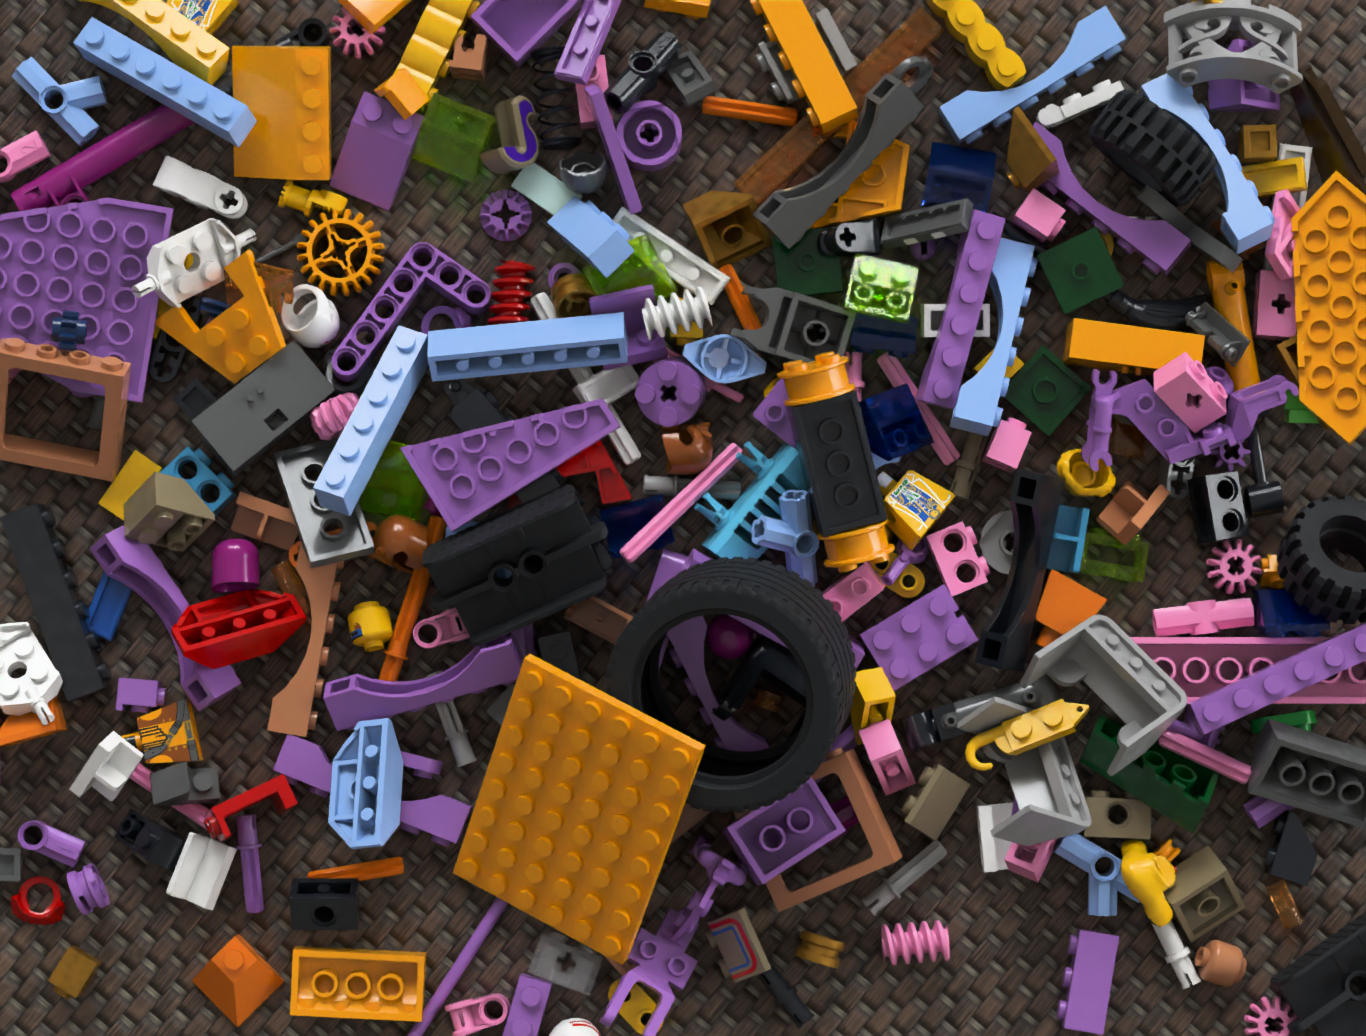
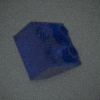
M932 141L920 206L930 207L968 198L973 203V210L976 209L987 213L994 178L996 153Z
M907 383L859 402L870 450L873 454L886 461H891L934 443Z
M1285 588L1253 589L1254 628L1263 631V636L1284 638L1288 637V631H1295V635H1301V637H1320L1321 631L1330 630V622L1326 621V617L1318 614L1317 617L1308 612L1310 609L1302 605L1300 607L1293 598L1295 596L1293 593L1288 594Z

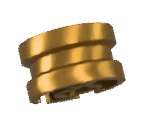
M575 273L561 277L554 283L551 288V300L558 318L592 315L589 298L598 295L591 278L584 274Z
M802 929L800 934L802 942L800 946L796 947L794 955L838 969L840 963L838 955L839 952L844 950L846 943Z

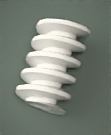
M701 286L696 288L695 297L691 295L688 289L684 290L683 300H680L675 292L671 293L670 303H667L662 295L658 296L657 306H654L650 298L645 299L642 314L648 341L652 340L653 330L655 329L662 338L665 337L666 327H669L672 333L676 335L679 324H682L686 332H689L692 321H695L699 329H703L704 319L707 318L713 326L707 296Z

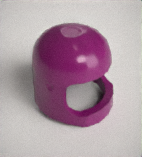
M235 538L224 540L214 547L212 552L211 591L232 594L247 589H255L260 586L259 552L252 542Z
M727 614L716 615L709 623L706 631V639L710 650L718 657L724 659H736L743 656L757 638V631Z

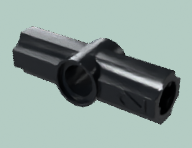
M668 31L664 33L659 32L643 51H637L630 56L628 67L603 93L610 110L617 114L621 112L626 113L643 94L651 93L655 90L658 77L682 52V44L677 40L676 35Z

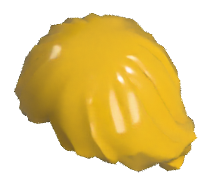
M1081 449L1068 450L1061 455L1057 462L1058 475L1060 478H1065V489L1073 496L1104 497L1108 493H1112L1116 483L1111 467L1107 466L1102 459H1099V470L1094 471L1082 459Z

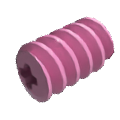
M940 920L934 921L932 930H930L926 921L921 922L919 931H917L913 922H908L906 932L903 931L900 923H895L893 933L890 932L886 924H883L881 927L883 962H885L886 957H889L892 965H897L898 958L902 955L905 963L910 964L912 954H915L918 962L923 963L925 953L929 954L932 962H936L938 952L942 953L945 961L950 959L947 924L945 929H943Z

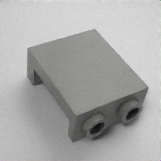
M825 8L819 11L812 20L843 78L856 71L857 63L828 9ZM763 41L759 43L757 47L759 53L755 55V58L763 73L769 71L774 82L770 83V86L777 100L784 99L787 106L801 100L796 95L791 81L795 80L791 70L784 71L778 59L777 53L781 52L777 42L770 43L769 41L764 43Z

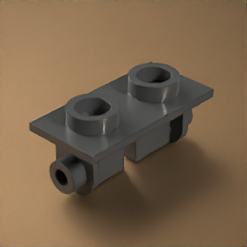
M1207 302L1202 304L1198 312L1190 311L1184 317L1188 329L1192 330L1195 334L1205 335L1204 342L1232 367H1236L1250 343L1246 336Z

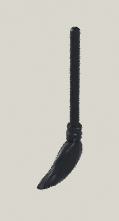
M992 212V213H991V214H993V215L1002 217L1001 215H999V214L996 213V212ZM1007 219L1005 220L1002 232L1015 241L1035 246L1033 252L1035 255L1050 249ZM1115 290V292L1113 291L1100 298L1107 302L1106 307L1114 310L1121 317H1126L1134 326L1177 332L1187 328L1184 321L1186 314L1190 311L1198 312L1202 304L1207 302L1210 296L1202 294L1179 300L1148 299L1136 301L1120 290Z

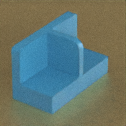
M1059 506L1046 569L1071 574L1079 573L1090 508Z

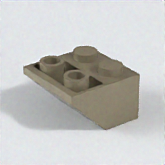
M154 472L124 503L125 537L138 540L144 544L165 547L171 551L184 552L215 521V514L184 479L159 472Z
M934 764L932 768L929 766L924 768L916 782L921 785L915 796L910 794L907 796L899 811L904 813L900 820L937 841L970 784L943 766Z

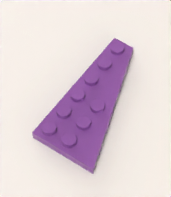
M601 398L546 413L531 415L530 417L400 447L451 532H454L616 431L621 426L605 400Z

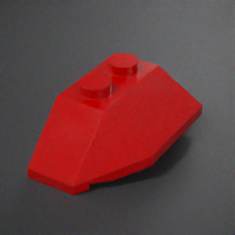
M247 589L188 606L177 623L171 628V634L184 657L208 668L217 669L274 652L306 622L307 616L293 594L284 593L281 595L271 591Z

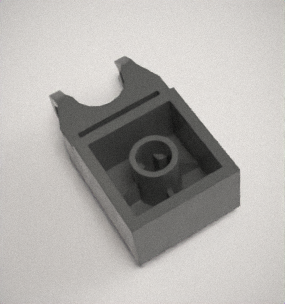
M748 285L743 287L741 294L750 297L753 301L760 304L764 310L765 320L759 329L740 330L732 328L729 335L741 340L755 353L786 363L795 360H802V362L807 363L815 361V355L830 351L844 356L856 317V311L781 288L760 289ZM814 327L817 329L816 334L820 335V339L811 342L807 336V331Z

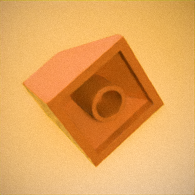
M57 694L48 702V707L55 716V719L50 723L44 713L49 723L47 725H43L38 715L32 711L20 716L9 715L0 728V748L68 730L59 695Z
M240 934L234 936L192 980L237 1028L285 981Z

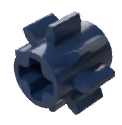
M63 310L62 317H53L51 341L59 342V349L74 351L76 350V344L85 345L88 322L87 320L79 319V312Z

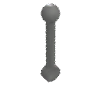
M300 233L295 235L293 241L257 258L253 262L255 268L257 269L258 265L297 246L298 242H307V239Z

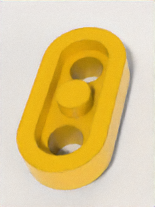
M893 551L889 553L890 559L887 560V567L883 570L878 569L875 564H871V566L882 577L899 555ZM908 564L894 583L890 586L885 585V587L900 597L913 598L924 588V575L920 569L912 564ZM906 575L912 576L915 581L914 585L910 588L905 587L902 583L903 577Z
M620 978L615 980L609 988V1001L619 985ZM636 982L630 989L631 998L623 1002L618 1013L635 1031L643 1035L642 1032L646 1025L642 1023L641 1016L644 1013L652 1014L656 1008V1003Z

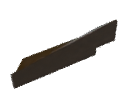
M1308 64L1298 70L1303 75V82L1291 87L1290 91L1309 145L1312 147V154L1322 182L1324 184L1337 171L1366 195V183L1362 178L1366 175V154L1327 82L1323 78L1318 79L1312 66Z

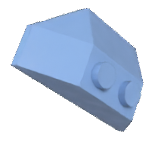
M389 718L359 721L354 728L355 731L344 742L333 759L328 823L351 849L382 847L400 825L404 761L392 721Z

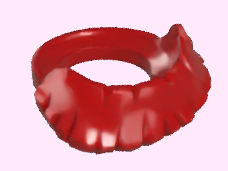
M44 876L28 879L21 886L19 893L11 897L13 914L30 924L36 923L37 925L42 924L44 926L47 923L49 925L60 921L65 913V904L61 901L62 896L58 885L50 878ZM36 884L48 885L54 895L51 905L42 913L31 911L27 901L28 891Z

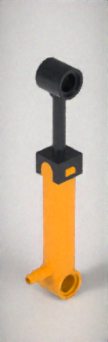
M1212 260L1206 262V275L1210 292L1213 295L1215 310L1250 340L1236 367H1232L1224 359L1225 371L1234 383L1233 392L1260 382L1244 290V268L1241 262L1236 270L1231 273ZM1268 409L1258 414L1257 419L1268 416ZM1256 420L1253 430L1247 438L1248 447L1251 451L1250 459L1255 482L1253 485L1244 487L1245 503L1250 518L1284 512V500L1279 481H1267L1259 428Z

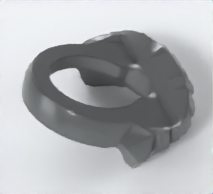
M920 55L907 58L894 69L891 75L900 80L908 69L916 66L913 74L903 82L913 94H916L927 84L928 79L931 78L933 73L932 64L927 56Z
M337 348L330 349L325 354L321 364L325 369L326 379L336 389V394L343 395L347 392L357 394L365 387L374 373V363L370 360L355 384L341 386L334 381L332 376V356ZM349 357L342 358L338 362V366L344 362L356 365V362Z

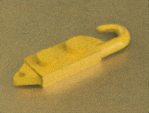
M1060 699L1004 721L1002 725L977 734L970 739L965 750L966 761L976 770H990L993 768L992 763H981L976 758V751L985 745L995 742L1003 753L1015 756L1076 732L1075 727L1090 710L1089 705L1068 703Z

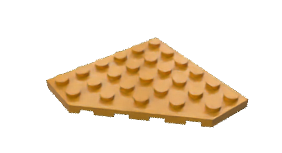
M1335 171L1291 218L1292 232L1295 233L1292 240L1295 239L1293 268L1299 400L1303 406L1350 446L1366 429V195L1339 172Z

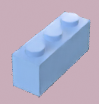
M574 195L547 221L565 244L606 278L635 251L627 242L630 235L618 223L615 224L605 212H601L590 200L584 203Z

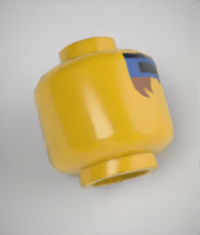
M368 601L359 603L354 606V611L348 615L347 621L351 642L356 646L364 647L366 652L383 649L384 643L391 639L393 630L390 613L387 608L380 606L379 602Z

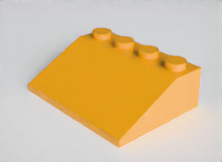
M232 46L233 98L247 105L257 120L240 147L238 148L234 145V177L330 180L332 177L331 46Z

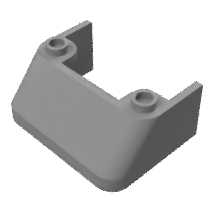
M1104 615L1089 617L1035 653L1020 682V685L1026 688L1045 674L1058 685L1065 687L1074 686L1083 680L1126 723L1117 735V743L1120 748L1107 770L1110 776H1113L1143 755L1177 719L1187 704V696L1183 689L1112 619Z
M994 696L957 722L958 729L980 734L1002 725L1004 721L1034 709ZM1065 736L1015 756L1003 753L995 742L982 747L987 757L1005 764L1019 808L1017 813L990 830L993 837L1023 846H1031L1080 833L1091 825V815Z

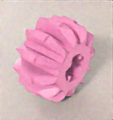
M342 7L341 10L345 17L341 18L334 15L332 18L333 22L339 25L330 28L331 35L339 36L333 41L336 48L344 46L342 53L346 57L351 54L353 49L357 59L362 58L363 49H366L367 53L372 56L374 50L371 44L382 46L383 41L376 35L385 34V27L381 26L371 35ZM358 25L359 28H362L364 34L358 37L353 32L352 27Z
M350 392L343 395L340 394L313 409L309 417L312 421L311 425L315 433H318L320 439L330 441L340 437L359 401L357 394Z
M1241 539L1235 540L1233 549L1230 542L1224 540L1222 541L1223 551L1217 547L1211 549L1212 554L1218 559L1206 560V565L1215 566V570L1208 572L1206 575L1208 578L1219 577L1214 584L1216 589H1219L1226 583V594H1232L1235 585L1240 594L1245 593L1246 586L1244 581L1250 586H1255L1257 582L1250 574L1259 575L1262 573L1261 568L1253 567L1252 564L1259 562L1261 557L1256 555L1250 558L1249 554L1254 549V546L1251 544L1242 551ZM1229 559L1230 562L1235 560L1240 562L1237 566L1240 570L1239 574L1238 572L1231 574L1228 572L1230 569V565L1227 563Z
M1265 996L1260 998L1261 1009L1253 1003L1249 1005L1250 1009L1256 1014L1254 1017L1244 1015L1243 1019L1245 1021L1253 1023V1026L1244 1029L1246 1035L1289 1036L1290 1031L1287 1025L1298 1018L1295 1013L1288 1014L1292 1008L1288 1002L1281 1006V998L1278 996H1274L1271 1006ZM1267 1018H1278L1279 1021L1275 1023L1279 1026L1275 1031L1271 1029L1265 1030V1027L1269 1026L1265 1023Z

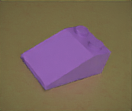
M364 91L351 121L329 186L386 211H390L427 125L425 116L414 113L404 120L389 101Z
M812 777L793 794L789 793L783 800H776L770 806H761L760 809L750 811L722 829L723 834L756 886L763 885L846 831Z

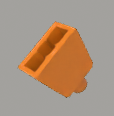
M1053 569L1049 570L1040 593L1034 621L1043 626L1035 644L1041 648L1046 647L1089 617L1096 615L1107 599Z

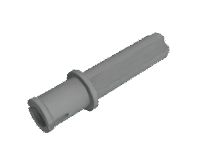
M644 475L643 496H671L674 499L693 479L677 478V475H673V477ZM718 480L707 492L714 499L738 500L741 495V484L736 481Z
M443 671L431 673L428 676H426V678L441 673ZM455 700L448 703H435L447 735L444 739L450 743L457 762V768L477 761L467 736L469 729L465 730Z
M932 841L888 879L882 878L883 883L865 898L861 899L864 906L868 907L877 899L878 901L868 908L869 912L875 916L893 899H900V894L947 855L944 846L939 841Z

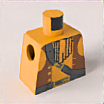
M190 699L180 700L138 717L139 732L122 735V738L140 752L143 751L146 763L203 760Z

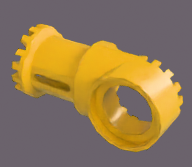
M287 180L285 186H283L285 192L281 191V194L284 195H280L278 206L281 208L288 206L302 211L304 216L308 218L311 216L315 206L323 211L327 210L328 213L330 211L333 212L335 209L340 217H342L348 199L321 189V191L316 189L309 191L294 185L292 180Z

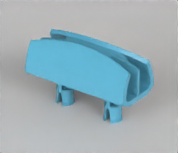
M746 442L743 446L753 459L737 452L735 457L756 473V478L739 499L727 510L706 492L702 497L712 509L709 510L698 503L695 504L694 509L715 525L712 532L701 545L716 558L728 557V559H732L733 557H743V559H748L750 557L758 559L768 549V547L756 545L751 541L752 533L750 530L754 520H757L761 515L781 520L779 497L782 496V492L791 489L807 491L798 451L795 448L783 443L773 457L768 459L751 442Z

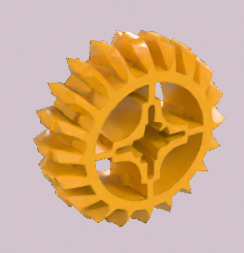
M334 209L332 212L333 219L328 220L324 212L320 213L319 215L323 223L318 226L316 221L311 219L309 224L314 231L310 233L307 230H302L301 232L302 236L309 239L308 243H297L299 249L306 250V253L297 255V260L299 262H308V264L300 268L302 274H308L313 271L307 281L313 285L318 280H321L318 288L323 292L327 289L328 285H331L330 294L332 296L337 295L339 287H342L345 297L350 296L349 286L351 285L354 286L357 293L362 292L359 282L364 280L367 285L371 286L373 281L367 276L368 273L371 272L374 275H380L381 273L373 264H381L385 261L383 256L375 255V252L385 250L383 243H374V241L381 237V233L374 231L369 234L374 227V223L369 220L364 225H361L364 219L362 213H358L354 220H351L352 211L350 209L344 211L343 218H340L337 210ZM335 228H350L359 232L362 237L343 240L338 236ZM326 233L329 247L324 253L320 254L321 257L315 259L317 243ZM334 239L344 249L346 246L349 247V250L345 252V259L348 263L347 267L338 256L336 259L333 258V255L337 253ZM367 246L366 260L363 266L356 272L353 266V258L361 251V248ZM339 265L343 268L347 277H330L319 269L324 266Z

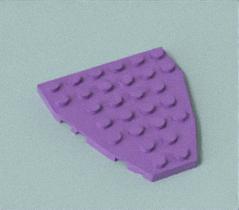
M101 198L94 201L76 202L49 208L43 207L1 214L0 340L2 338H19L25 343L35 345L50 344L59 349V342L51 341L53 317H62L63 310L79 312V319L87 320L88 323L85 345L76 344V350L85 351L89 355L102 358L109 356L117 357L123 362L131 363L128 401L143 403L159 297L155 291H152L141 298H137L133 293L135 290H132V286L147 279V256L153 245L169 238L174 209L114 198ZM41 373L76 392L105 397V388L100 384Z

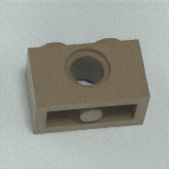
M1091 790V797L1084 796L1092 822L1089 827L1081 831L1082 836L1150 839L1151 807L1129 792H1124L1123 798H1111V791ZM1114 805L1121 806L1125 813L1124 819L1118 824H1113L1108 818V811Z

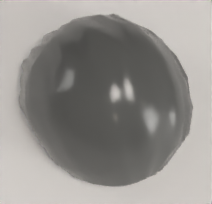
M579 150L573 156L559 161V172L567 189L576 194H591L603 187L608 176V165L603 153L592 154Z

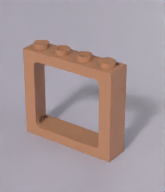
M2 338L0 340V460L113 482L121 467L131 363L123 362L117 357L109 356L102 358L92 356L81 350L66 351L57 349L50 344L35 345L25 343L19 338ZM18 368L102 385L105 388L100 451L4 433L10 369Z
M842 747L828 752L825 757L826 761L821 763L820 767L811 777L815 781L832 773L839 776L870 844L873 855L792 891L786 887L781 874H778L766 882L778 912L893 864L903 857L854 748L844 752ZM748 809L745 812L735 813V811L733 812L735 814L736 819H739L746 813L750 812V810Z

